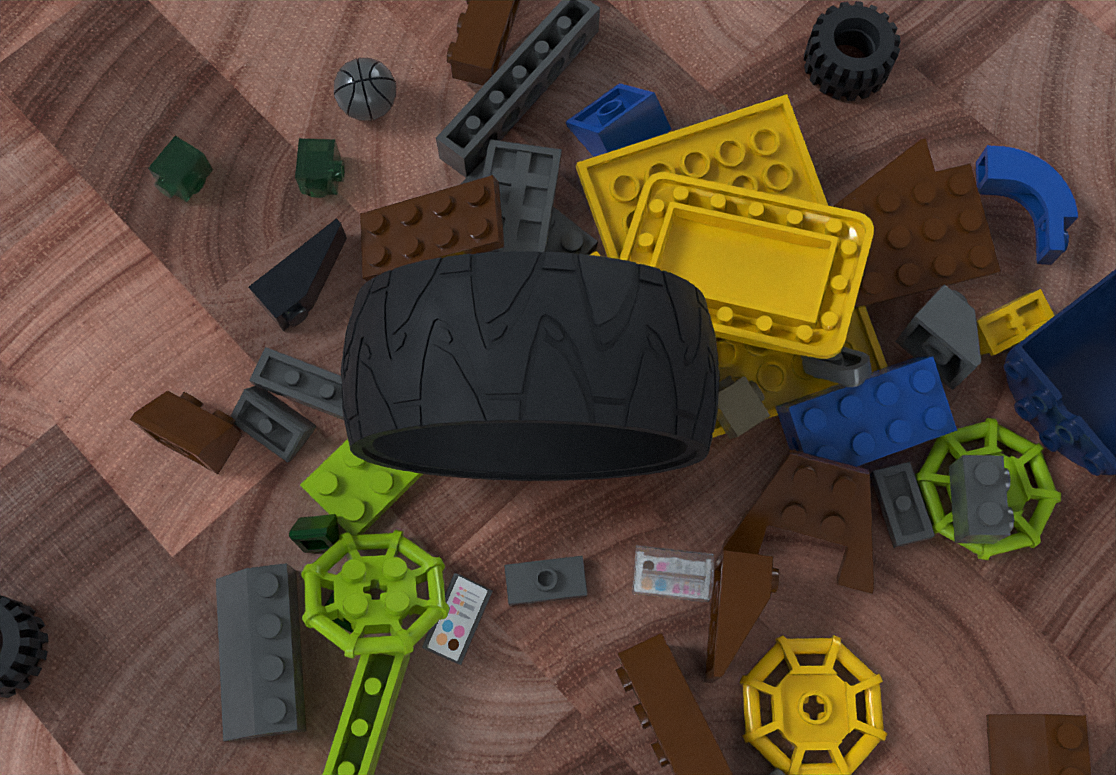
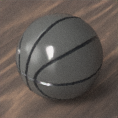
M355 58L345 63L337 72L334 80V98L339 108L349 117L359 121H374L384 116L393 106L396 98V81L391 71L380 61L373 58Z

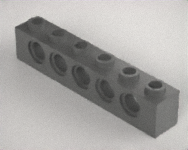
M561 0L436 137L439 159L467 178L486 158L489 139L501 141L599 32L600 7L589 0Z

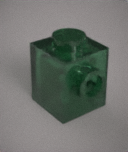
M176 135L148 167L156 180L154 186L169 198L176 195L185 202H188L193 194L201 191L205 185L206 178L213 171L203 152Z
M299 138L295 179L302 194L314 198L338 194V183L344 182L345 163L344 160H341L335 139Z

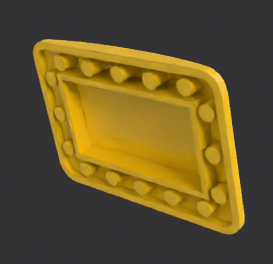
M659 172L651 175L643 186L620 259L659 268L661 271L673 273L695 285L706 299L715 335L718 338L797 355L829 359L839 354L845 345L874 235V226L871 219L860 212L669 172Z

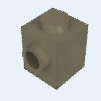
M728 376L719 382L717 420L729 439L739 437L770 417L762 403L764 395L754 381L748 382L745 376L736 381L731 376Z

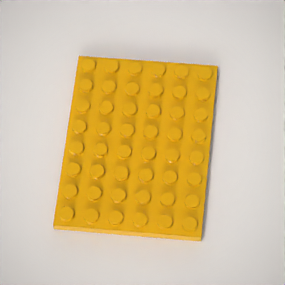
M787 94L577 162L575 166L607 257L620 259L646 180L651 175L659 172L674 173L828 206ZM866 306L854 309L844 347L868 354L872 372L888 367ZM731 340L717 343L718 368L720 372L719 382L728 376H731L734 381L744 376L748 382L754 381L764 395L762 403L770 414L768 418L778 415L775 406L839 384L806 374L803 370L801 355ZM716 420L712 438L726 434L718 420Z

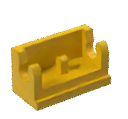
M1041 289L1023 295L976 319L981 355L990 353L993 356L1023 341L1055 316Z

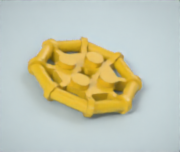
M782 635L776 638L775 645L746 676L742 675L739 682L743 685L745 734L742 736L745 743L749 742L775 768H779L785 775H852L879 742H885L887 732L884 731L880 690V683L883 680L880 674L876 675L841 643V638L832 635L831 638H786ZM825 654L822 666H800L795 655ZM784 659L790 671L775 687L764 683L763 681ZM835 660L839 661L860 682L850 686L836 675L838 673L833 670ZM863 690L867 724L857 720L855 694ZM759 692L771 696L772 722L761 726ZM809 696H815L816 702L824 706V712L817 714V720L810 719L809 713L803 710V704L809 702ZM853 729L864 734L843 757L838 746L843 742L842 740L845 736L851 733ZM777 730L785 740L790 742L795 747L791 759L766 734ZM828 750L832 763H802L805 751Z

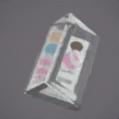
M636 545L632 580L633 594L700 602L710 601L714 585V554Z

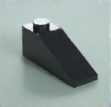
M337 218L248 287L257 302L283 331L290 326L299 325L306 319L308 312L313 309L347 237L341 222Z

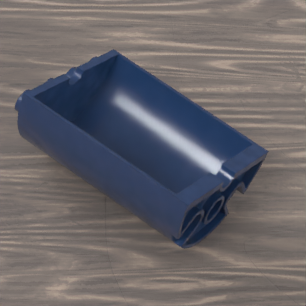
M1115 269L1013 347L1007 354L1004 364L1008 386L1016 401L1014 404L1016 413L1023 420L1030 422L1039 433L1041 443L1052 452L1058 451L1070 461L1087 469L1096 476L1100 474L1116 475Z

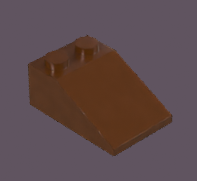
M724 550L714 563L704 674L705 683H713L722 678L771 598V593L777 592L779 569L773 568L774 556Z

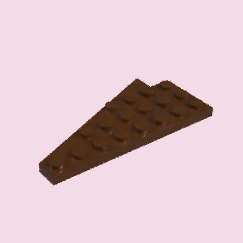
M926 138L920 139L832 206L865 214L871 219L874 226V235L854 309L941 288L944 284L949 286L1001 272L971 163L935 172ZM716 337V343L727 340Z

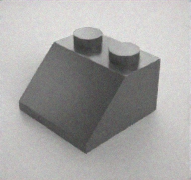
M945 284L914 316L895 341L913 357L933 356L941 381L952 390L981 363L975 309L968 304L967 299L961 293L949 289Z

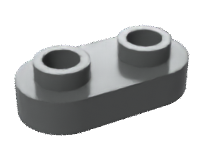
M843 347L839 354L829 359L801 355L803 370L806 374L818 379L839 383L844 387L859 386L872 374L869 355Z

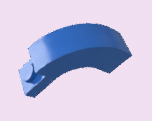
M987 145L976 161V184L979 194L1004 196L1020 203L1029 212L1035 225L1037 264L1052 265L1067 250L1069 234L1066 230L1078 218L1076 202L1070 188L1062 176L1039 157L1012 147Z

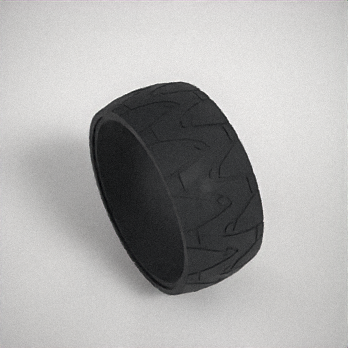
M511 251L447 256L445 258L440 257L403 265L377 275L360 288L346 329L341 363L342 412L350 451L359 459L361 458L369 463L391 469L428 475L486 480L569 481L609 479L655 474L691 466L702 461L709 454L712 433L714 432L717 420L720 372L718 368L716 335L706 299L695 285L673 273L661 271L659 268L644 264H636V262L585 254Z

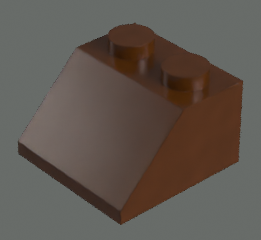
M166 391L134 412L130 418L135 425L153 440L216 474H219L242 437V434L233 426L236 421L232 417L217 409L213 414L201 409L203 403L185 392L179 397L170 391Z
M986 715L990 775H1091L1086 715Z

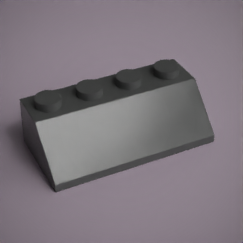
M285 563L245 568L217 578L216 595L223 741L305 732L306 716L296 570Z

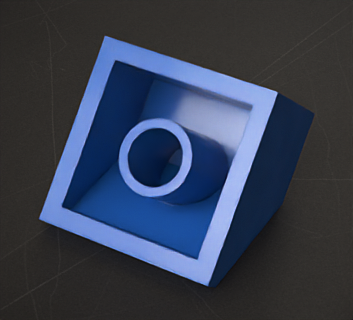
M620 83L565 122L568 129L593 157L666 134L672 130L655 92Z

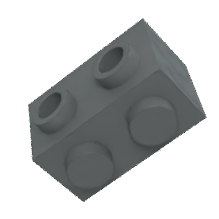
M961 456L949 466L955 543L995 544L1010 536V531H1012L1014 526L1013 510L1011 507H1008L1007 491L1010 488L1009 470L1004 468L1003 456Z

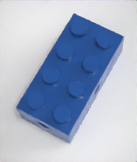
M933 356L914 357L874 371L863 384L856 387H844L841 384H837L775 406L789 449L856 467L957 431Z

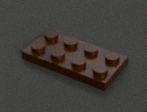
M493 175L360 213L363 279L367 282L377 275L403 265L440 257L486 253L505 247L499 182Z

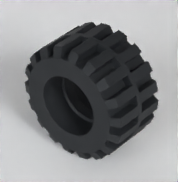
M848 1L841 2L839 8L833 5L827 8L825 14L821 13L817 18L816 24L813 26L804 53V61H806L804 66L806 74H811L809 80L813 85L819 84L821 86L820 92L823 94L827 92L833 93L832 98L840 100L841 96H845L847 101H855L858 95L861 99H865L870 96L871 91L876 93L881 89L899 55L900 48L898 47L901 43L900 35L895 34L898 28L894 22H888L890 17L885 12L880 14L876 11L878 7L871 4L868 8L863 6V2L855 1L854 5H850ZM837 46H854L861 50L866 57H849L843 54Z
M1 595L0 629L3 635V646L0 652V697L9 698L16 695L15 688L24 690L31 684L28 680L30 675H39L42 668L38 667L37 664L39 659L46 660L48 651L42 650V644L48 643V634L39 631L45 624L41 618L34 616L35 610L30 606L23 605L22 602Z

